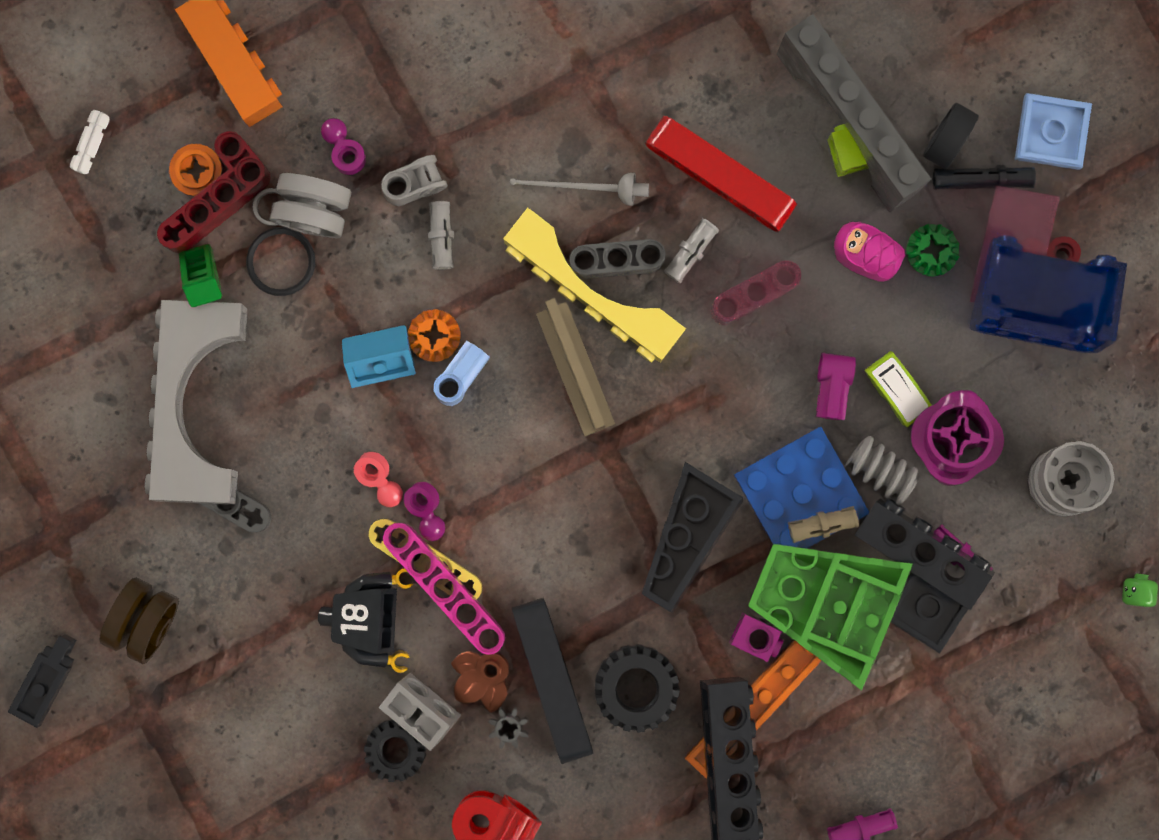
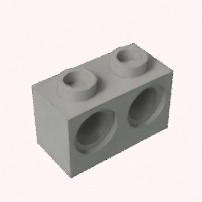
M412 673L401 679L379 706V709L430 751L444 738L461 716L460 713Z

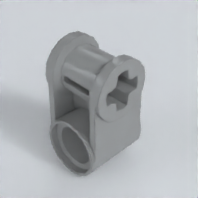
M436 156L422 157L409 165L386 174L382 180V190L386 200L394 206H402L422 197L434 195L447 188V182L441 179L436 167ZM425 171L428 172L431 181L428 180ZM399 181L406 185V190L401 195L396 196L389 193V187L394 182Z

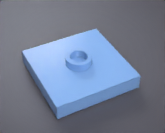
M1026 93L1023 99L1015 160L1076 170L1082 169L1092 103Z

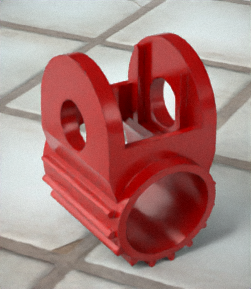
M477 790L466 795L458 805L452 819V830L456 840H533L542 821L522 803L507 794L501 797L492 791ZM477 814L486 816L489 820V825L485 827L476 825L473 821V816Z

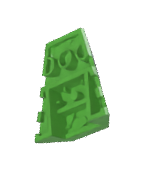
M773 544L748 606L862 691L889 628L913 564Z

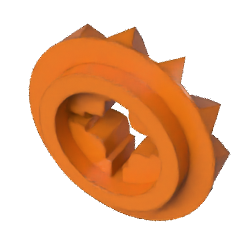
M189 144L180 148L174 154L170 162L169 174L172 183L179 191L186 195L196 196L221 176L223 167L218 155L211 148L202 144ZM195 158L199 166L209 169L200 173L199 183H197L192 174L183 173L194 168Z
M438 309L423 311L412 320L407 332L409 345L413 352L421 359L429 362L443 361L452 356L457 350L461 339L460 328L456 320L449 313ZM434 322H436L438 332L448 335V338L437 339L434 349H431L430 339L420 335V333L430 332Z

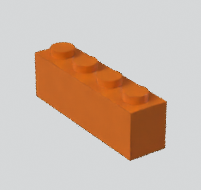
M189 0L175 9L240 116L249 127L283 107L278 100V97L282 95L278 86L272 78L266 81L260 71L265 68L255 50L249 53L243 44L248 38L238 23L232 26L226 15L230 14L231 11L224 0Z

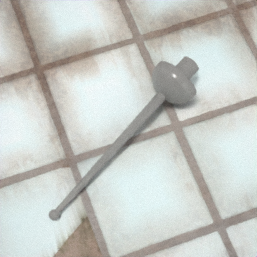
M632 172L623 175L618 185L510 179L511 185L524 184L618 192L620 200L629 206L634 205L635 196L649 197V183H636V174Z

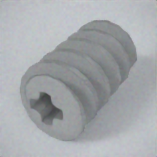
M868 436L860 442L845 466L850 463L854 464L852 475H856L863 470L865 473L862 482L864 483L872 478L876 479L873 488L875 491L886 486L887 489L884 496L886 499L896 493L898 495L896 505L899 506L915 488L919 477L916 478L918 469L912 466L905 471L906 460L900 459L894 463L896 454L890 451L883 456L884 445L880 443L872 448L874 439L872 436Z

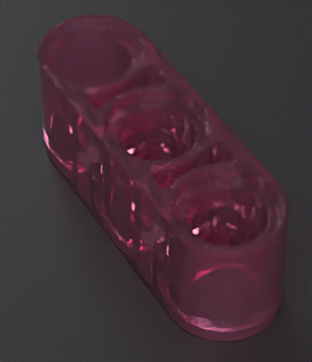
M781 261L721 293L716 297L711 306L712 318L721 325H730L785 296L798 286L801 280L800 268L792 261ZM779 270H787L792 274L793 283L791 285H782L778 282L776 274ZM752 285L761 287L764 291L763 300H751L747 294V288ZM722 301L732 302L735 306V314L731 317L721 315L718 310V304Z

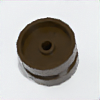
M137 577L132 578L119 593L105 619L100 633V644L114 651H118L126 646L128 658L141 664H146L164 640L176 615L179 598L164 590L159 591L153 596L151 584Z

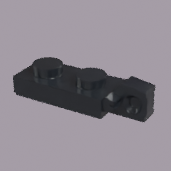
M67 634L60 635L53 648L46 646L43 652L38 653L8 713L36 728L42 725L72 668L71 665L74 659L70 658L69 655L77 641L76 639Z

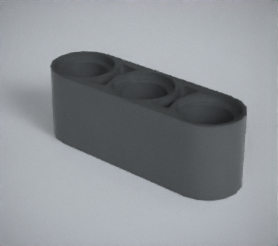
M652 239L587 244L577 246L571 252L569 263L573 272L581 279L650 274L657 272L662 267L666 252L660 242ZM646 249H653L659 254V260L654 264H647L642 260L641 253ZM612 252L623 253L627 259L626 263L621 267L612 266L608 262V257ZM583 254L589 255L593 259L594 264L587 270H581L575 265V260L578 256Z

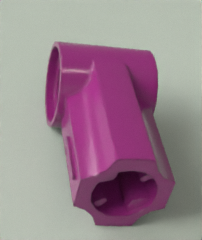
M821 353L817 375L820 386L816 417L830 420H845L849 386H852L855 374V357Z

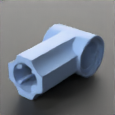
M466 340L443 374L437 377L434 382V392L437 399L446 406H453L462 401L465 392L490 359V356ZM453 381L459 386L455 396L444 397L440 393L441 386L445 382Z

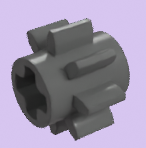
M501 707L499 708V720L495 718L489 719V723L496 726L495 730L489 734V738L497 736L501 740L499 744L501 749L506 742H512V745L518 748L517 738L519 736L528 737L529 733L521 729L522 725L528 722V717L519 719L516 716L518 712L517 707L513 709L512 713L507 714ZM504 720H508L510 724L516 723L514 735L510 736L507 731L501 732L500 729L504 725Z

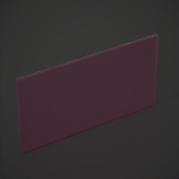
M996 186L976 275H974L975 280L970 302L1026 312L1033 311L1060 196Z

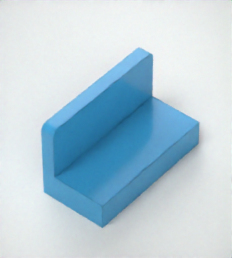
M405 325L342 339L343 361L351 388L416 374Z

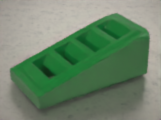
M205 244L180 252L179 262L182 289L189 305L197 307L221 299V286L211 245Z

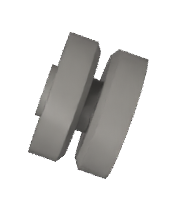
M293 173L279 174L276 191L281 197L289 201L281 200L273 203L269 220L279 226L304 234L329 238L342 237L345 220L339 214L332 211H342L348 208L352 193L350 189L330 181Z

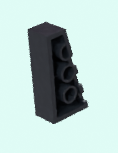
M685 462L642 594L673 613L742 504L743 497Z

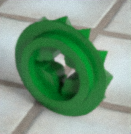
M926 224L918 228L910 236L906 247L907 258L911 266L920 274L931 277L940 276L950 271L959 258L960 243L956 240L953 231L943 227L942 224ZM931 239L934 241L935 246L941 245V247H946L937 254L938 259H935L932 254L920 253L930 246Z

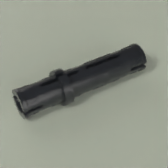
M997 165L996 168L986 169L936 168L933 172L934 190L995 188L996 191H1004L1005 188H1034L1036 183L1034 167L1006 168L1005 165Z

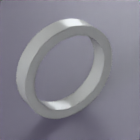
M269 188L261 191L255 197L253 211L256 218L263 224L276 226L277 224L261 218L258 212V203L263 196L270 193L279 194L276 189Z

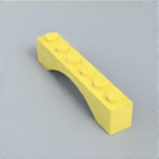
M528 207L503 238L505 245L508 246L505 251L520 263L525 259L534 267L531 271L546 283L549 279L560 286L557 291L572 303L575 299L586 306L584 312L598 323L603 319L613 326L610 332L621 341L626 343L630 339L639 346L636 352L647 361L652 363L656 359L661 363L685 332V327L660 308L643 309L624 306L608 300L591 290L576 276L566 262L558 245L554 227Z

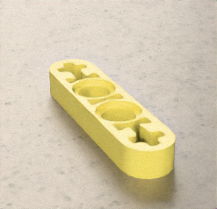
M389 519L375 521L369 529L371 543L398 561L386 548L384 541L381 543L377 540L379 534L376 532L378 527L385 528L387 525L390 526L395 522ZM398 528L394 530L392 536L396 539H399L400 533L406 536L398 544V547L402 548L408 543L409 538L404 529ZM428 544L453 573H455V569L461 572V575L457 577L460 581L466 583L470 579L474 582L472 587L476 591L474 597L478 599L482 593L480 579ZM421 553L420 558L414 561L413 564L417 571L424 573L429 570L431 560L429 556ZM439 580L436 583V587L451 596L454 590L453 584L452 588L449 589L445 585L450 580Z

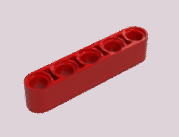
M663 116L645 142V145L656 155L770 230L779 232L797 206L796 201L789 195L670 117Z

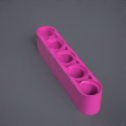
M394 523L388 526L384 531L383 541L391 554L478 651L487 655L498 652L504 644L505 633L496 620L410 525ZM398 528L404 529L409 538L408 543L402 548L396 547L391 540L392 533ZM419 553L426 554L431 560V566L427 572H419L414 567V558ZM445 578L452 582L454 590L450 597H441L436 592V583L440 579ZM462 604H470L475 608L476 618L474 621L463 622L459 618L458 609ZM485 629H492L497 632L499 636L498 644L494 647L484 646L480 640L481 632Z

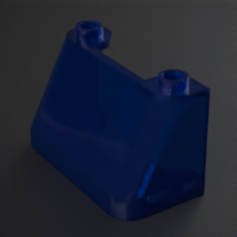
M998 236L991 240L972 311L971 330L1081 353H1099L1116 342L1127 263L1118 262L1116 257L1110 255H1098L1095 260L1084 264L1023 252V246L1017 243V238L1012 236Z

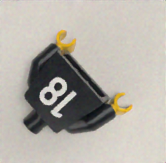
M405 568L398 571L396 575H391L390 572L360 576L346 586L344 593L334 595L333 607L323 606L318 612L320 626L331 627L332 642L341 644L343 651L358 664L385 668L386 665H391L398 673H403L407 670V667L395 664L397 657L410 658V656L403 650L394 652L397 588H391L392 585H397L401 589H408L413 585H403L399 581L401 573H408Z

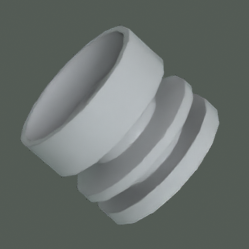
M1076 441L1062 444L1040 455L1031 466L1028 484L1030 494L1040 508L1048 514L1065 517L1088 512L1102 505L1112 492L1115 478L1113 466L1103 451L1093 444ZM1069 477L1071 483L1063 486L1061 479Z

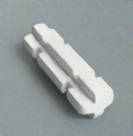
M97 110L91 111L87 120L90 124L85 126L76 148L78 154L73 156L70 163V168L82 174L89 173L92 165L90 159L95 158L104 135L102 129H106L110 120L109 116Z

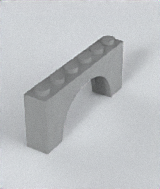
M161 300V309H157L155 315L156 328L160 330L159 342H155L153 347V358L157 362V375H153L151 380V391L155 395V408H151L149 412V425L153 427V441H149L147 445V458L151 461V473L147 474L145 478V492L149 494V500L156 502L236 505L238 472L213 465L193 446L184 424L183 397L193 370L208 353L227 343L246 341L247 308L242 303L210 302L197 307H191L188 301Z

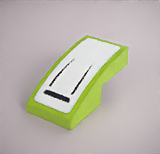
M892 351L864 370L880 396L886 399L901 424L905 427L913 424L922 411L932 406L913 377Z

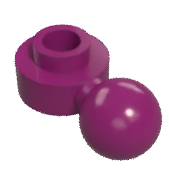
M337 118L327 119L322 124L321 135L327 143L335 145L331 158L336 169L346 175L360 172L366 163V155L362 146L354 140L346 139L347 127L342 120ZM354 155L355 160L352 163L344 162L346 156Z
M427 482L413 484L404 494L405 507L414 516L421 517L419 532L424 539L428 541L439 540L445 532L444 521L433 513L439 505V494Z

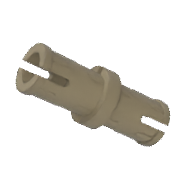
M854 506L828 513L820 511L816 512V516L788 522V529L793 543L818 536L826 538L830 537V533L859 527Z

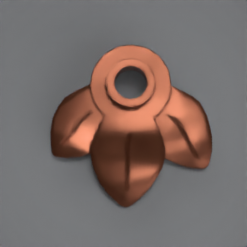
M466 651L459 654L451 662L452 667L461 674L454 687V696L457 701L473 703L481 699L485 708L491 713L503 704L508 694L505 679L509 674V663L502 654L496 652L489 655H480L473 651ZM487 665H494L497 673H489Z

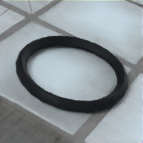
M276 227L261 233L252 242L246 257V267L252 282L260 290L274 296H287L298 292L310 281L315 269V254L310 242L301 233L286 227ZM276 234H286L298 239L304 245L309 258L308 269L303 279L298 284L287 289H274L263 284L258 279L253 267V257L258 245L264 239Z

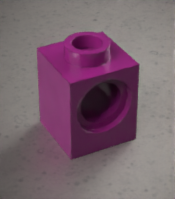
M742 612L728 643L768 662L770 656L776 658L784 640L779 638L782 631ZM757 629L764 630L767 636L765 644L759 648L752 647L749 642L750 634Z

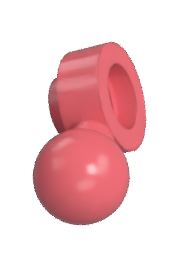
M364 453L354 465L356 479L364 486L377 487V499L381 505L385 507L397 506L402 501L403 490L398 483L386 479L390 470L388 461L379 453ZM370 464L374 465L377 469H373Z

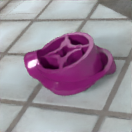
M960 390L947 394L933 406L926 408L919 414L912 426L911 442L914 451L921 458L928 472L939 483L945 486H955L968 482L976 474L989 468L997 461L1003 450L1004 434L1000 424L993 417L986 403L975 392ZM946 414H956L951 427L933 428L937 418ZM968 419H971L977 425L981 434L975 433L969 428ZM956 431L959 433V438L964 440L958 446L956 438L951 437ZM933 439L934 442L945 447L947 451L946 459L935 448ZM981 448V452L976 460L968 463H959V458L963 455L964 449Z

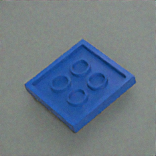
M821 426L734 474L736 481L772 545L778 544L807 549L825 539L822 536L796 543L792 542L788 522L816 516V512L824 511V513L854 506L858 520L869 514L865 503Z

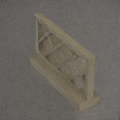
M555 298L545 301L547 310L537 313L536 316L584 436L586 437L615 425L567 302L557 305Z

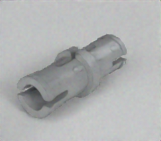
M448 201L429 203L431 232H428V240L431 241L432 269L434 270L454 268L451 247L454 231H451L450 202Z
M702 218L687 241L683 240L680 243L679 247L681 249L664 270V273L681 284L697 260L701 261L704 257L702 252L715 234L719 232V229L708 220Z

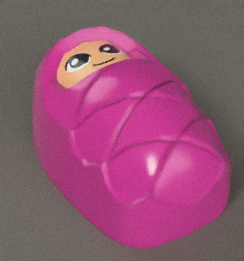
M849 222L843 225L834 241L836 259L843 266L876 281L884 282L893 278L905 257L903 247L890 236L871 225L861 222Z

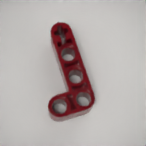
M223 132L216 138L214 143L217 155L227 166L228 170L159 226L157 238L170 251L180 253L191 249L269 185V170L236 132ZM233 142L239 143V151L233 156H226V147ZM253 167L260 168V175L256 180L246 181V173L249 169ZM226 188H233V198L228 202H221V192ZM202 208L208 209L207 219L202 223H196V212ZM186 221L194 230H188V227L183 223ZM175 230L179 232L180 240L178 242L173 241L172 232Z

